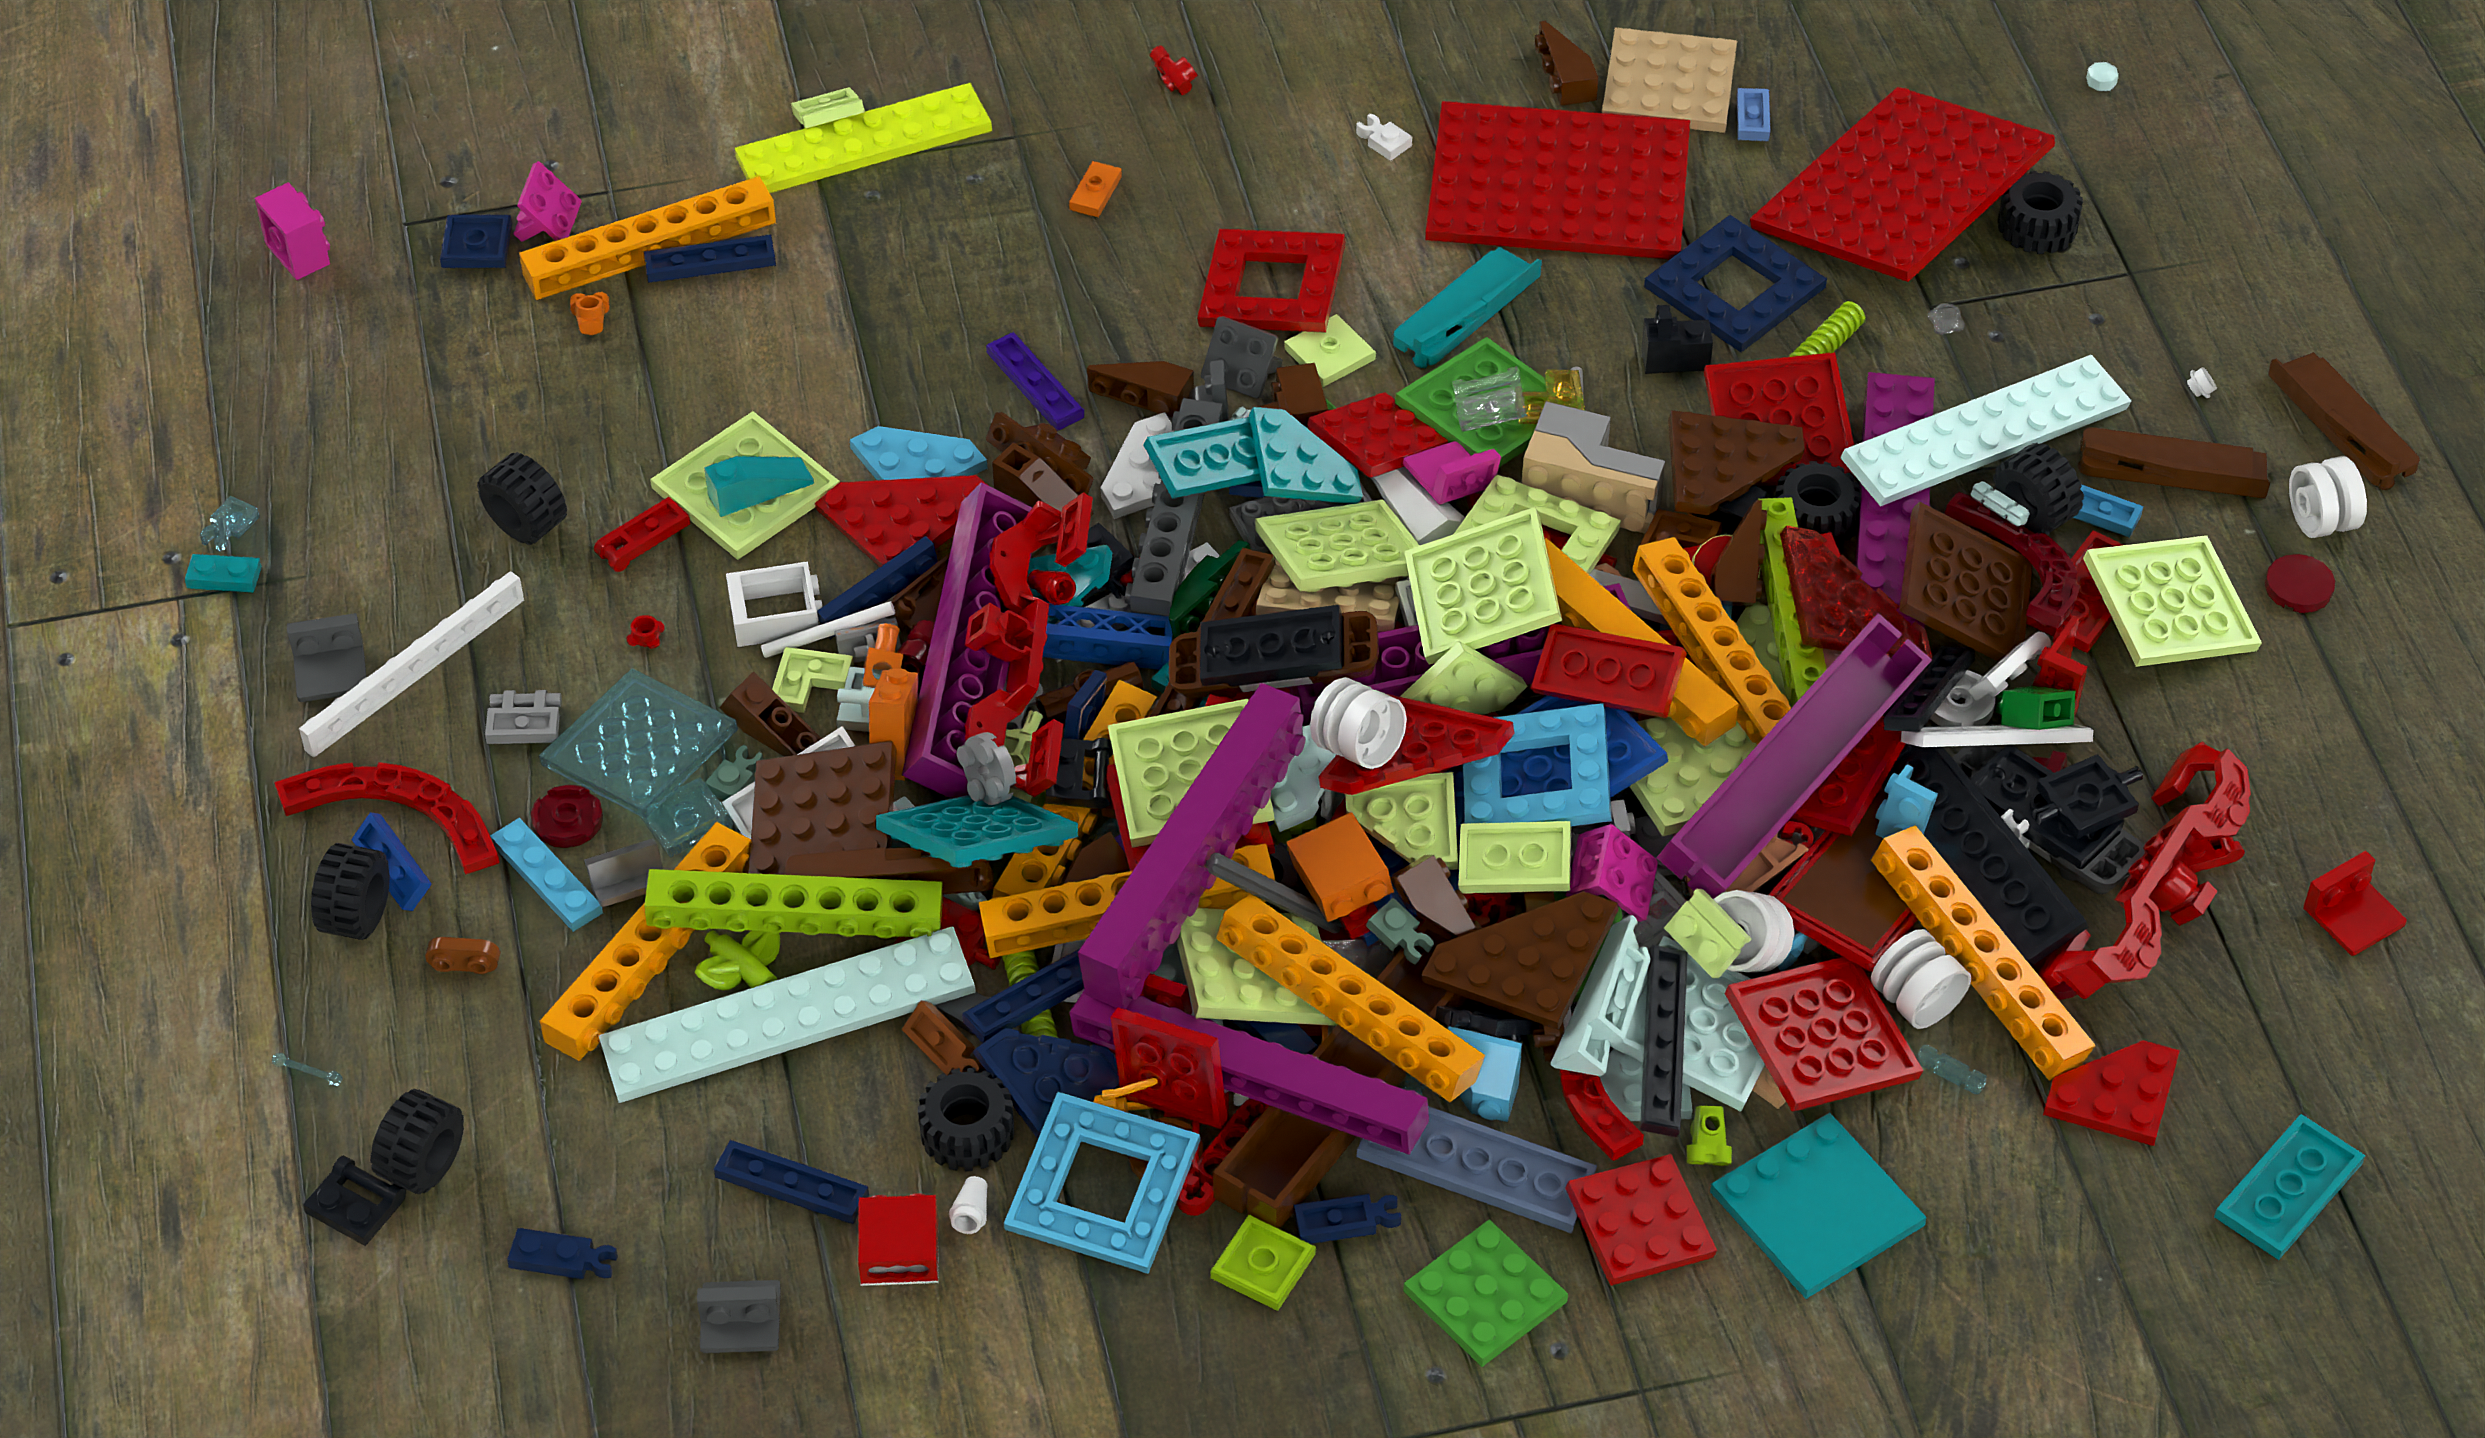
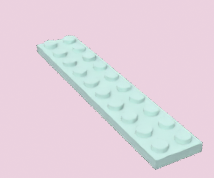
M2089 355L1846 448L1840 458L1880 506H1883L2015 454L2033 443H2043L2127 410L2131 399L2092 355Z
M952 926L933 932L932 936H927L926 934L598 1036L618 1102L622 1103L911 1013L921 1000L937 1005L976 993L956 932Z

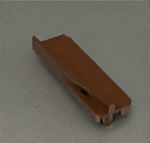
M2313 352L2284 364L2277 358L2271 360L2268 376L2329 440L2355 464L2357 469L2370 483L2379 486L2381 490H2389L2395 484V475L2402 473V476L2405 478L2417 472L2420 461L2419 456L2323 357L2319 358ZM2349 440H2354L2365 448V455L2351 445Z
M882 847L790 855L785 863V875L942 882L943 895L989 891L993 889L994 873L989 860H975L968 867H953L950 865V862L941 858L922 857L930 855V853L913 848Z

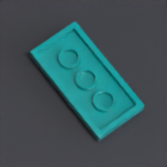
M1249 417L1148 436L1143 444L1172 498L1261 480Z
M2300 1114L2216 1209L2214 1218L2279 1260L2363 1164L2365 1155Z

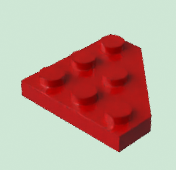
M2142 1040L2053 1077L2043 1115L2154 1146L2180 1050Z

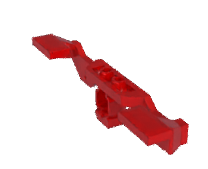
M1084 492L1063 506L1062 512L1043 501L1036 502L1023 521L993 538L992 550L989 553V567L994 575V583L1001 599L1009 610L1003 613L1001 608L988 603L971 615L968 620L965 646L974 651L984 647L988 654L1001 661L1010 662L1006 691L998 689L969 708L968 718L965 722V740L977 734L989 732L997 737L991 740L998 747L1004 745L1007 723L1021 715L1038 690L1040 674L1044 666L1042 657L1047 641L1046 627L1050 604L1034 597L1027 583L1030 554L1044 545L1058 542L1055 562L1066 567L1086 553L1093 497ZM1053 719L1032 733L1029 762L1024 765L1014 766L1016 784L1010 786V788L1036 797L1056 784L1063 723Z
M2202 741L2179 754L2151 799L2160 807L2181 796L2198 771H2215L2216 785L2204 804L2190 805L2183 809L2145 843L2143 847L2145 853L2131 865L2128 870L2130 876L2115 898L2116 902L2125 910L2126 926L2114 945L2100 947L2094 951H2082L2091 937V934L2084 930L2048 955L2037 974L2049 989L2059 985L2064 980L2082 999H2087L2105 984L2142 980L2147 977L2152 967L2157 964V959L2161 955L2160 938L2162 932L2159 910L2163 912L2169 911L2171 913L2170 917L2179 926L2204 914L2216 895L2217 890L2208 881L2197 886V875L2183 861L2173 860L2189 833L2196 840L2228 838L2235 836L2246 822L2247 816L2250 813L2249 797L2251 795L2248 768L2228 748L2220 752L2207 746Z

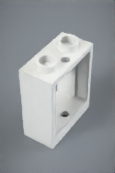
M808 562L726 574L737 647L769 643L819 626L817 611L823 606L821 600L814 599V595H820L817 574L810 575ZM803 592L806 610L747 619L744 600Z

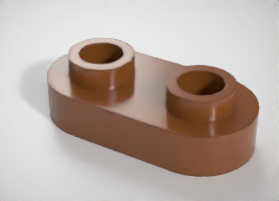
M436 937L429 941L425 959L435 970L440 972L452 970L485 974L497 968L501 952L497 945L483 939Z

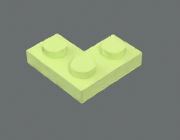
M785 647L772 690L792 710L804 713L812 687L835 690L845 688L849 667L854 666L853 656Z

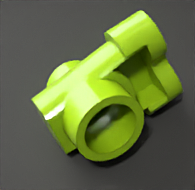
M1696 1106L1695 1117L1690 1126L1692 1144L1687 1145V1164L1732 1165V1147L1727 1146L1723 1107ZM1706 1119L1714 1123L1715 1131H1711L1706 1127Z

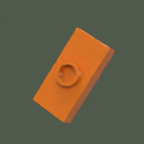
M1092 161L1069 201V210L1099 218L1122 177V168Z

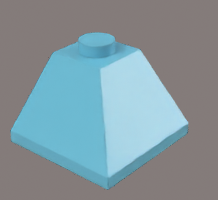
M1451 1026L1448 1027V1030L1485 1055L1476 1082L1460 1094L1459 1097L1472 1114L1480 1115L1488 1120L1497 1119L1508 1122L1519 1087L1522 1043Z

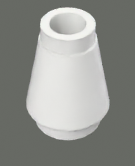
M976 1176L967 1178L949 1211L951 1225L961 1233H976L986 1223L988 1185L984 1179Z

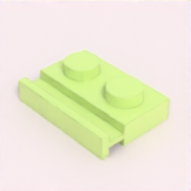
M850 87L791 103L793 115L801 124H804V128L864 112L862 100H859L857 94Z
M1697 888L1693 892V897L1682 905L1664 929L1712 978L1719 979L1741 953L1740 949L1745 943H1749L1752 938L1704 889Z

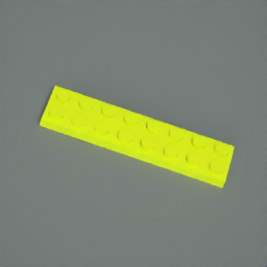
M971 83L735 147V155L746 179L760 176L769 193L987 133L992 131V123Z

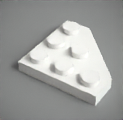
M1165 412L1133 424L1101 486V498L1114 519L1154 506V503H1152L1153 487L1155 483L1160 484L1161 479H1159V473L1143 444L1148 436L1174 432L1172 431V423Z

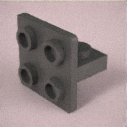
M1224 316L1218 317L1201 372V378L1204 379V375H1211L1210 361L1223 360L1226 388L1253 398H1260L1267 375L1275 373L1276 368L1282 365L1283 359L1273 356L1278 336Z
M780 1281L706 1282L702 1288H698L697 1303L701 1320V1352L725 1353L778 1350Z

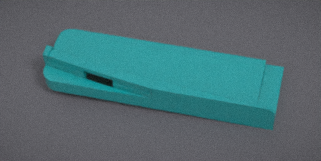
M1498 247L1495 251L1491 250L1394 330L1393 345L1404 353L1407 351V348L1414 351L1415 355L1412 360L1416 367L1426 368L1427 364H1436L1538 279L1541 275L1542 260L1537 259L1529 264L1501 247ZM1456 325H1462L1460 330L1446 337L1447 330Z

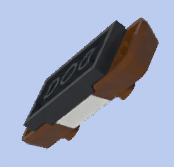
M1339 605L1201 622V631L1181 634L1171 642L1169 648V681L1171 687L1176 692L1189 699L1208 697L1209 694L1233 699L1238 693L1256 691L1260 683L1274 688L1321 682L1328 686L1336 679L1344 677L1349 679L1367 677L1373 673L1379 656L1376 617L1367 611L1342 613Z

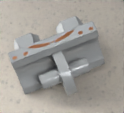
M885 617L870 624L835 631L838 654L853 656L854 663L865 661L869 647L875 648L878 625L887 623L898 627L896 618L887 619ZM898 635V638H897V645H896V651H895V653L897 652V650H898L899 647L901 646V644H900V639H899V635Z

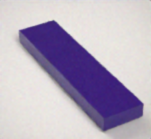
M1014 332L986 345V353L1057 431L1085 418L1084 409Z

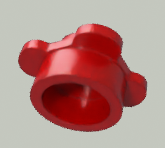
M639 616L631 622V634L626 637V640L630 646L640 645L651 649L656 648L660 645L659 636L665 630L663 622L657 621L652 616Z

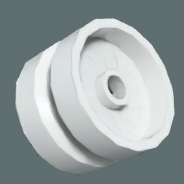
M2339 456L2326 459L2321 464H2303L2296 466L2292 470L2289 480L2291 508L2300 529L2309 538L2331 535L2335 530L2344 532L2357 529L2364 523L2367 514L2365 487L2360 472L2348 457Z
M1740 890L1724 892L1713 899L1752 938L1749 943H1745L1740 949L1741 953L1726 970L1756 974L1771 971L1783 963L1791 951L1795 935L1792 917L1784 904L1774 896Z

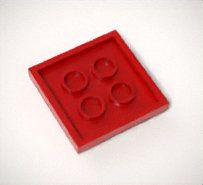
M1386 392L1309 417L1307 429L1369 478L1404 467L1403 460L1407 456L1448 443V440L1436 432L1435 429L1415 418L1413 412L1403 410L1396 405L1395 399Z
M1117 1007L1110 1018L1120 1087L1151 1078H1156L1158 1081L1154 1086L1121 1097H1126L1127 1100L1221 1129L1227 1121V1110L1218 1038Z
M1671 1154L1569 1180L1565 1189L1610 1286L1714 1258L1717 1252L1716 1246Z

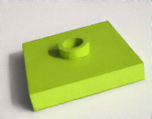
M1248 1215L1212 1268L1211 1279L1278 1311L1315 1256L1316 1246Z

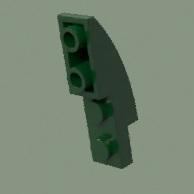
M1238 540L1218 558L1206 555L1186 576L1179 586L1170 607L1169 622L1173 639L1184 633L1197 632L1242 548L1251 549L1248 542Z

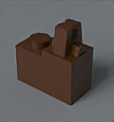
M1307 363L1276 368V382H1271L1274 402L1258 406L1261 408L1285 410L1307 428L1309 417L1328 411L1316 364Z

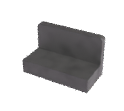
M654 838L584 860L592 891L601 907L646 894L649 869L663 870L657 843Z

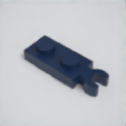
M1369 1194L1296 1204L1294 1205V1217L1299 1239L1312 1244L1376 1234L1377 1224L1387 1228L1398 1227L1401 1225V1213L1390 1214L1386 1212L1388 1209L1397 1208V1196L1387 1195L1376 1203H1371Z
M517 1228L507 1262L509 1268L578 1279H584L586 1270H590L600 1278H611L613 1274L611 1265L601 1264V1262L607 1259L617 1261L618 1255L616 1248L610 1245H603L593 1249V1242L590 1238Z

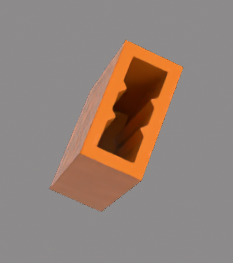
M902 668L883 670L870 698L869 744L893 742L896 747L895 780L905 781L906 777L902 776L918 703V673L907 672Z
M1352 812L1286 842L1295 870L1327 922L1346 916L1350 912L1378 901L1394 892L1388 868Z

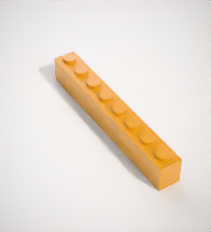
M1545 538L1562 621H1560L1562 625L1670 645L1551 541ZM1685 657L1667 717H1671L1689 737L1695 738L1705 747L1736 726L1739 703Z

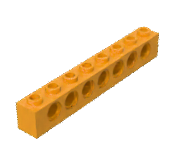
M760 176L519 252L523 276L535 299L545 298L646 265L644 251L718 242L776 223L774 200Z
M1672 537L1639 545L1632 568L1633 572L1698 669L1739 703L1736 721L1746 732L1750 740L1758 745L1791 709L1787 697L1780 692L1773 682L1770 672L1760 663L1753 647L1747 644L1739 632L1737 624L1730 619L1722 607L1720 599L1713 594L1706 584L1703 574L1698 572L1691 562L1688 552L1682 549L1676 538Z
M1119 680L1083 740L1110 739L1108 725L1150 717L1156 706L1157 696ZM1114 755L1109 757V765L1115 764ZM1084 757L1082 790L1090 791L1093 789L1094 777L1090 775H1094L1095 758ZM1044 803L1043 809L1078 823V837L1064 840V844L1060 846L1041 845L1033 847L1034 850L1029 853H1014L994 886L992 898L1021 894L1032 889L1041 890L1059 886L1067 870L1065 868L1068 860H1073L1080 852L1082 836L1084 833L1089 835L1092 832L1098 819V815H1096L1098 809ZM1042 853H1049L1051 854V856H1047Z
M716 822L674 870L749 873L750 845L752 841ZM644 903L542 1017L540 1025L544 1042L581 1061L588 1051H592L598 1046L600 1042L598 1035L604 1034L611 1025H615L620 1021L624 1010L633 1000L641 997L646 985L656 974H660L665 969L671 956L687 944L690 935L695 929L685 927L661 929L656 926H647Z
M1914 825L1883 838L1871 859L1873 864L1916 915L1923 927L1945 948V954L1954 957L1971 974L1970 984L2046 1078L2051 1081L2055 1076L2082 1066L2095 1047L2094 1042L1918 827Z
M1266 843L1247 845L1234 850L1231 857L1232 860L1275 881ZM1133 871L1114 875L1106 874L1094 879L1067 882L1060 886L1041 890L1032 889L1021 894L994 897L987 901L978 902L989 957L994 958L1087 939ZM1217 877L1214 885L1209 890L1205 889L1199 898L1198 907L1229 909L1250 893Z
M1250 893L1224 911L1216 937L1218 941L1448 1102H1452L1476 1082L1485 1057L1483 1053Z

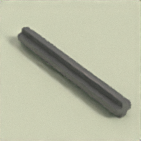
M1213 853L1210 859L1206 861L1205 866L1210 874L1333 934L1339 933L1341 927H1343L1338 918L1327 922L1313 899L1220 853Z

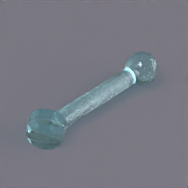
M276 1053L272 1057V1063L276 1067L287 1066L326 1079L334 1086H339L343 1080V1077L338 1072L330 1071L328 1073L287 1059L283 1053Z

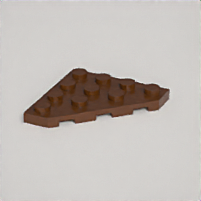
M1671 410L1668 424L1674 509L1678 512L1710 515L1718 509L1721 503L1726 500L1731 502L1748 492L1750 486L1756 482L1763 483L1780 473L1781 468L1788 463L1792 465L1802 459L1805 450L1802 427Z
M1583 891L1438 944L1422 973L1423 983L1559 1030L1619 911L1618 903Z

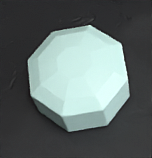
M2096 62L2088 68L2086 78L2088 86L2097 91H2110L2117 85L2119 75L2115 66L2107 62Z

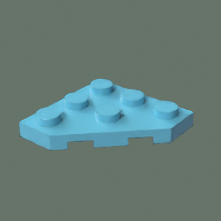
M877 426L850 439V449L876 480L969 476L987 469V459L970 439Z

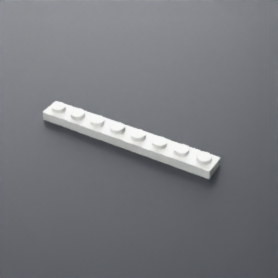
M510 571L501 579L494 581L490 587L474 599L467 601L463 607L448 618L443 619L424 636L416 639L412 645L396 657L389 659L385 665L369 677L362 679L358 685L342 697L335 699L326 709L315 717L308 719L299 728L304 750L313 758L523 602L524 597L520 578Z

